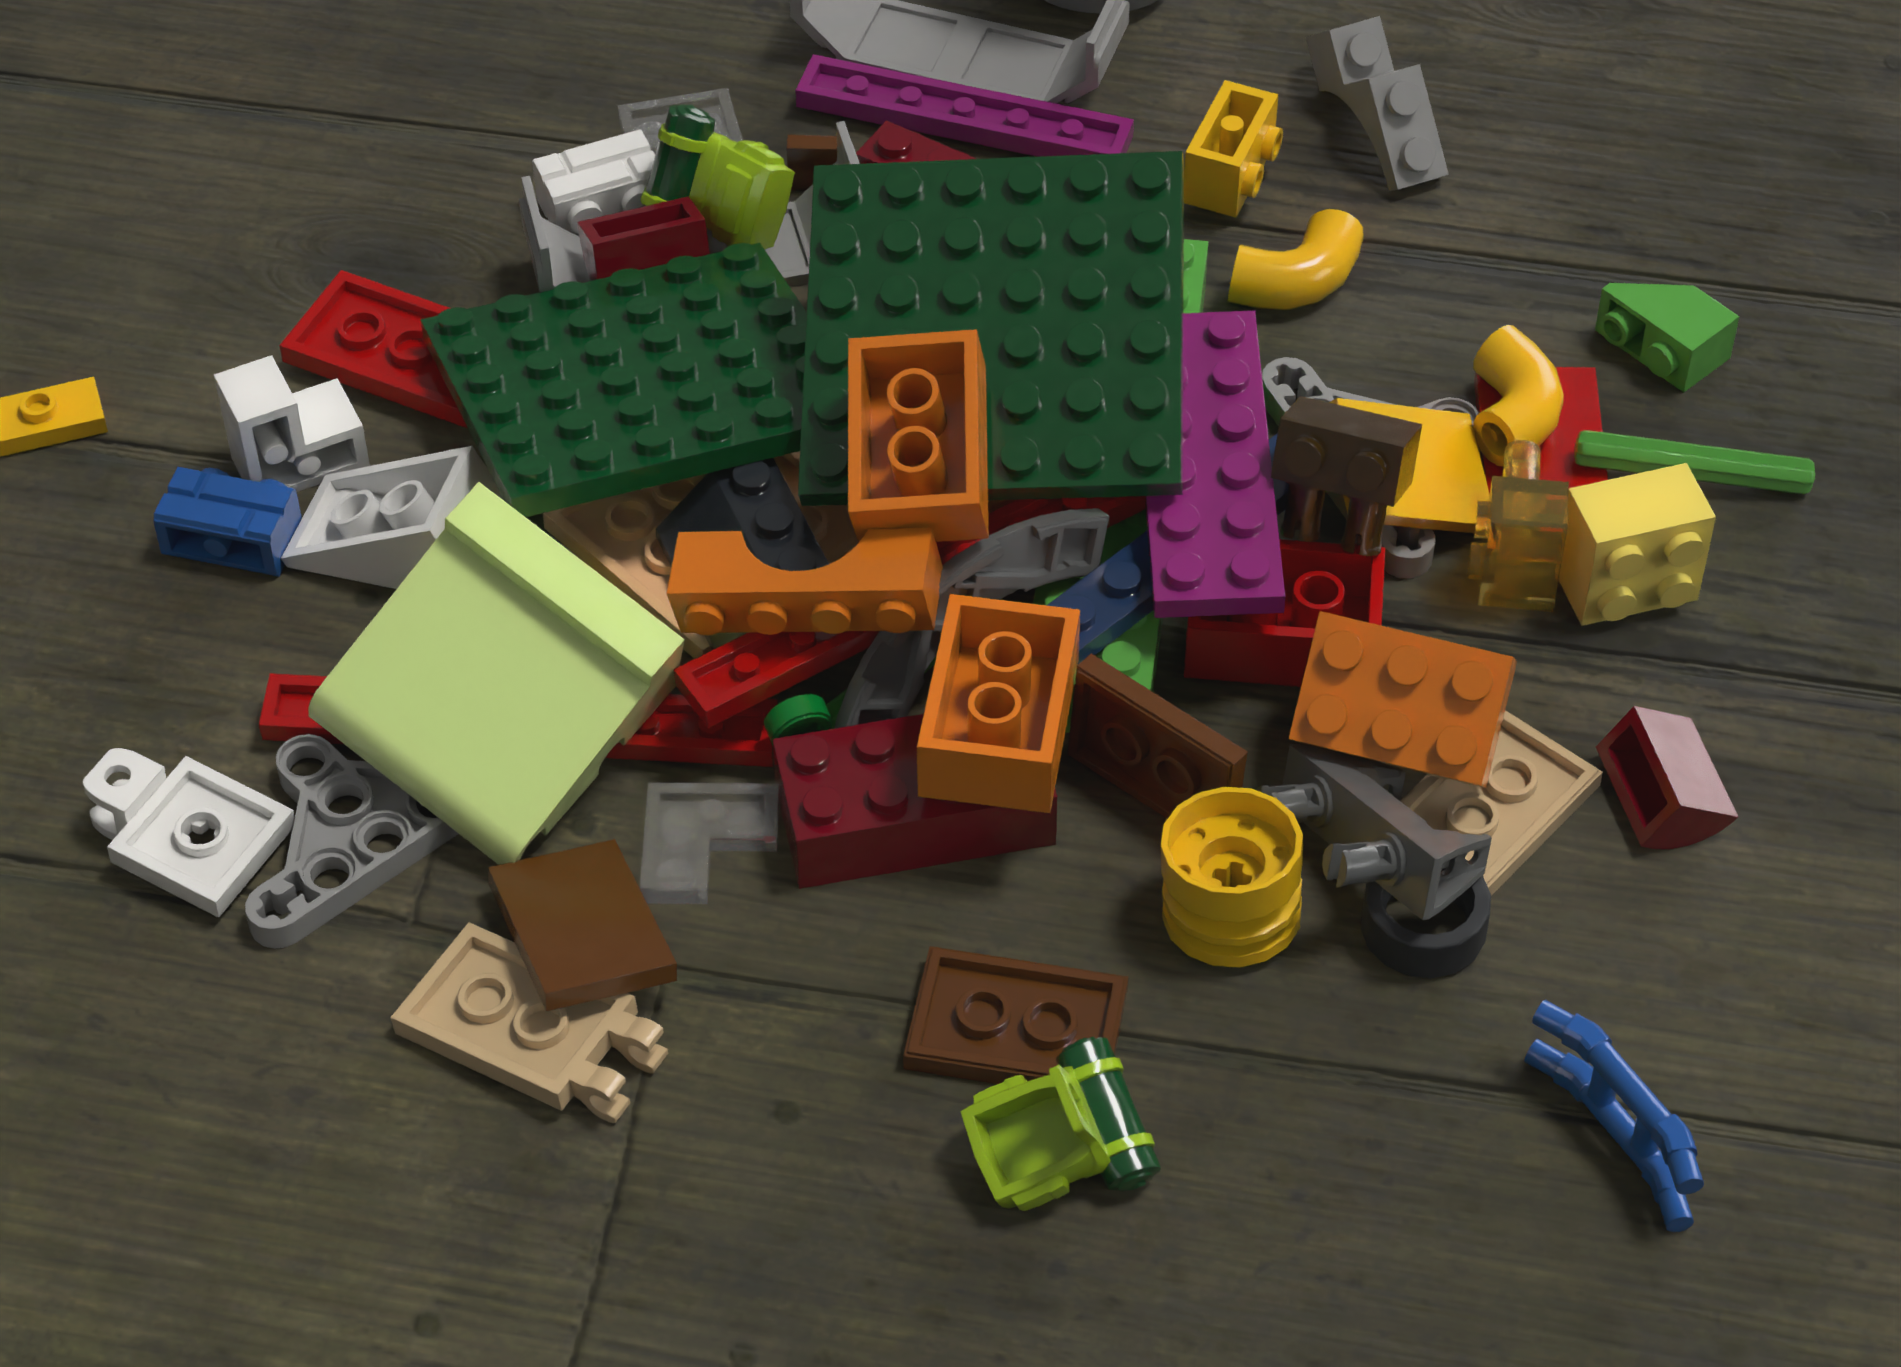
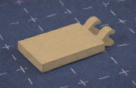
M468 922L390 1017L395 1034L561 1111L572 1097L575 1096L592 1113L611 1123L617 1122L631 1102L630 1098L618 1093L626 1083L625 1077L613 1069L598 1066L610 1048H616L631 1064L648 1073H654L668 1055L667 1048L656 1044L664 1033L663 1027L650 1019L637 1017L638 1009L635 996L629 993L546 1012L515 942Z

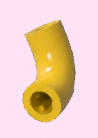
M1326 209L1318 211L1310 217L1303 242L1296 249L1284 252L1268 251L1240 245L1233 268L1228 302L1253 308L1290 310L1321 301L1345 283L1356 263L1364 236L1362 225L1358 219L1347 212Z
M1512 325L1503 326L1492 333L1482 344L1473 361L1475 373L1502 396L1499 402L1476 415L1473 421V429L1477 445L1489 461L1503 467H1507L1532 453L1554 432L1564 402L1563 390L1553 363L1532 340Z

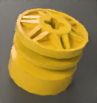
M1220 787L1199 792L1177 805L1163 824L1161 839L1163 921L1170 939L1188 956L1212 966L1239 968L1265 962L1286 949L1299 931L1302 910L1301 871L1303 833L1294 813L1277 798L1252 788Z

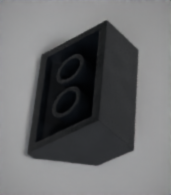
M774 458L707 473L656 528L657 540L671 567L678 532L741 531L750 552L761 562L777 569L806 571L829 564ZM748 632L717 633L705 635L711 649L714 650Z

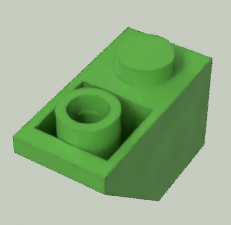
M1609 283L1602 288L1595 331L1604 336L1608 342L1618 346L1644 364L1655 375L1664 378L1682 392H1686L1731 358L1739 316L1694 285Z

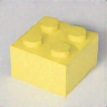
M1687 463L1569 488L1554 572L1581 626L1606 620L1617 621L1628 615L1664 607L1675 608L1687 602L1698 600L1716 516Z

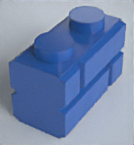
M177 467L168 485V493L163 494L154 512L153 522L161 554L280 576L285 566L281 557L295 533L302 516L296 489L289 488L277 480L263 479L257 482L231 477L224 471L216 468H206L199 471Z

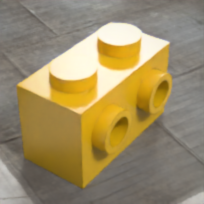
M1224 80L1185 152V204L1236 218L1247 196L1251 198L1256 197L1263 179L1264 164L1266 160L1273 162L1276 159L1282 143L1283 129L1276 127L1278 94Z

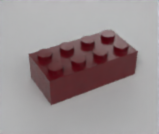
M924 714L773 739L776 791L799 889L1056 845L1058 797L1056 790H1054L1050 813L918 797L917 744Z

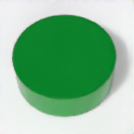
M813 694L798 695L779 703L769 711L764 720V726L772 745L775 738L829 730L833 725V720L824 700L820 696Z

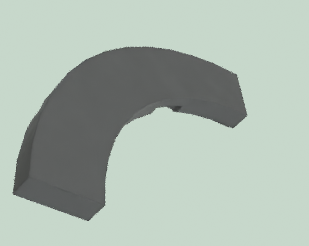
M1099 508L1066 510L1040 515L989 535V538L979 540L952 557L943 565L935 629L907 631L904 633L879 631L864 654L848 685L834 729L908 716L921 687L926 681L924 673L932 660L937 656L950 594L1000 600L1019 589L1027 592L1051 582L1074 577H1085L1100 565L1109 515Z

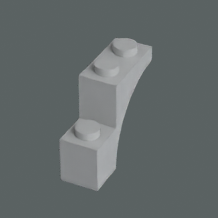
M1380 16L1305 37L1319 90L1328 91L1340 97L1358 117L1377 153L1389 191L1449 175L1420 64L1394 70Z

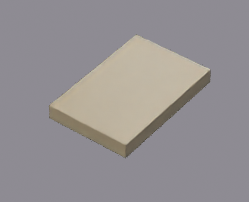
M1505 710L1486 788L1427 774L1401 802L1423 818L1434 830L1458 831L1460 834H1488L1492 837L1485 874L1483 875L1492 896L1600 786L1603 772ZM1474 850L1466 855L1465 859L1467 861L1473 857Z

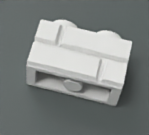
M639 129L568 149L559 154L554 153L533 159L536 196L545 217H548V221L573 234H579L577 224L579 221L642 207L643 204L640 202L644 188L647 187L655 157L642 130Z

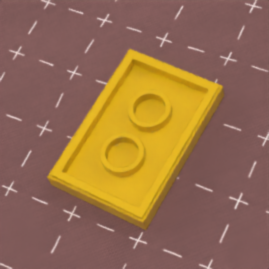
M1335 398L1329 402L1422 424L1412 484L1394 507L1387 506L1384 525L1484 534L1497 527L1470 414ZM1343 495L1348 514L1350 498Z

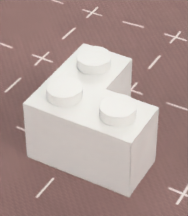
M272 355L214 374L231 457L242 479L257 482L263 479H274L299 492L321 484L324 476L327 474L370 466L363 425L338 378L292 393Z

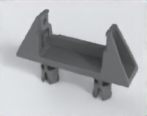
M1290 744L1283 785L1272 787L1265 785L1256 789L1259 792L1277 798L1294 813L1298 823L1303 822L1330 844L1324 851L1322 865L1326 880L1337 879L1336 888L1375 881L1422 920L1430 919L1438 914L1485 874L1492 837L1488 834H1460L1458 831L1434 830L1423 818L1400 801L1406 772L1401 768L1321 747ZM1389 784V788L1386 791L1383 786ZM1474 850L1473 857L1465 862L1466 855Z

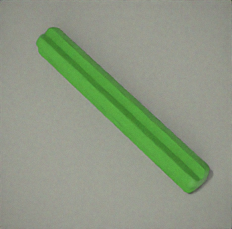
M1590 430L1580 431L1574 446L1575 463L1582 467L1642 473L1687 463L1696 481L1803 495L1810 492L1815 479L1814 462L1809 458Z

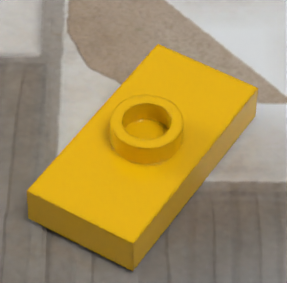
M94 377L0 398V457L108 432Z

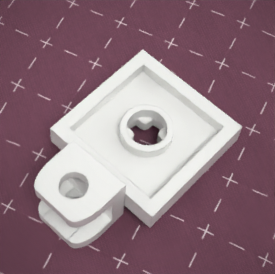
M114 748L109 750L83 779L86 795L97 804L90 810L92 824L101 834L112 840L107 846L110 862L218 918L293 829L295 819L293 809L187 756L183 758L166 778L164 766L134 751ZM116 772H125L131 776L129 780H117L113 786L106 782L107 778ZM209 828L215 830V839L205 844H193L188 836L192 831L197 834H203Z

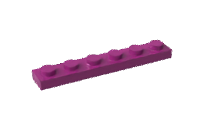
M814 54L795 90L796 107L881 125L887 120L911 131L1037 157L1127 153L1134 133V119Z

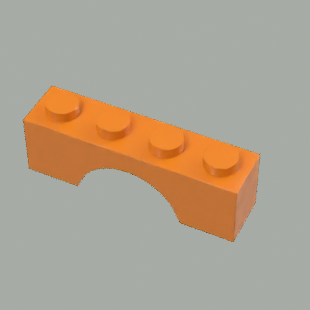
M932 528L868 529L858 544L845 556L826 566L806 571L781 570L761 562L748 549L741 531L678 532L666 594L681 633L714 635L717 633L759 632L773 635L781 632L839 634L845 631L904 633L907 631L934 630L943 565Z

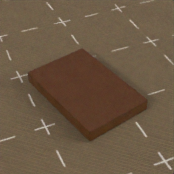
M1092 653L1077 665L1067 752L1070 757L1167 819L1177 805L1199 792L1220 787L1242 788L1248 751Z
M615 839L518 860L515 863L509 862L488 867L489 886L546 1012L677 981V962Z
M930 946L903 1055L904 1069L1000 1084L1005 1079L1017 1075H1023L1027 1081L1050 1075L1049 1069L1057 1066L1056 1057L1062 1053V1050L1082 1038H1108L1115 1055L1128 992L1129 976Z

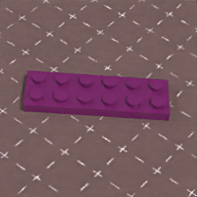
M1255 311L1183 313V495L1145 496L1154 618L1284 613L1285 589L1273 478H1271L1272 466Z

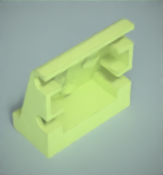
M478 482L445 518V529L319 686L310 701L308 713L310 718L498 865L509 862L515 863L521 859L523 852L540 832L546 836L599 774V768L611 749L618 742L624 746L676 687L673 669L680 666L685 639Z

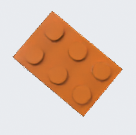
M977 329L848 338V513L858 542L868 529L932 528L936 542L989 538L986 365Z
M956 594L949 595L917 744L918 797L1044 813L1051 812L1079 661V609Z
M1320 611L1288 739L1486 788L1517 661L1512 656Z

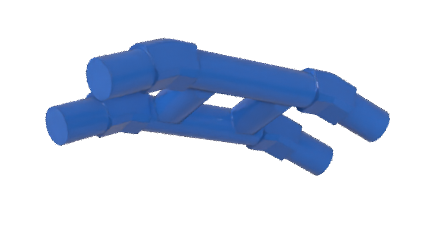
M1543 1000L1533 1016L1532 1023L1561 1039V1044L1576 1051L1582 1059L1569 1052L1564 1054L1545 1042L1536 1039L1530 1046L1524 1062L1554 1078V1083L1568 1090L1577 1101H1582L1642 1171V1177L1650 1185L1655 1202L1659 1204L1666 1229L1670 1232H1681L1690 1228L1694 1220L1686 1194L1695 1193L1704 1186L1696 1160L1697 1148L1691 1131L1678 1115L1669 1112L1611 1045V1038L1600 1026L1578 1013L1574 1016L1553 1003ZM1616 1093L1636 1115V1122L1615 1099Z

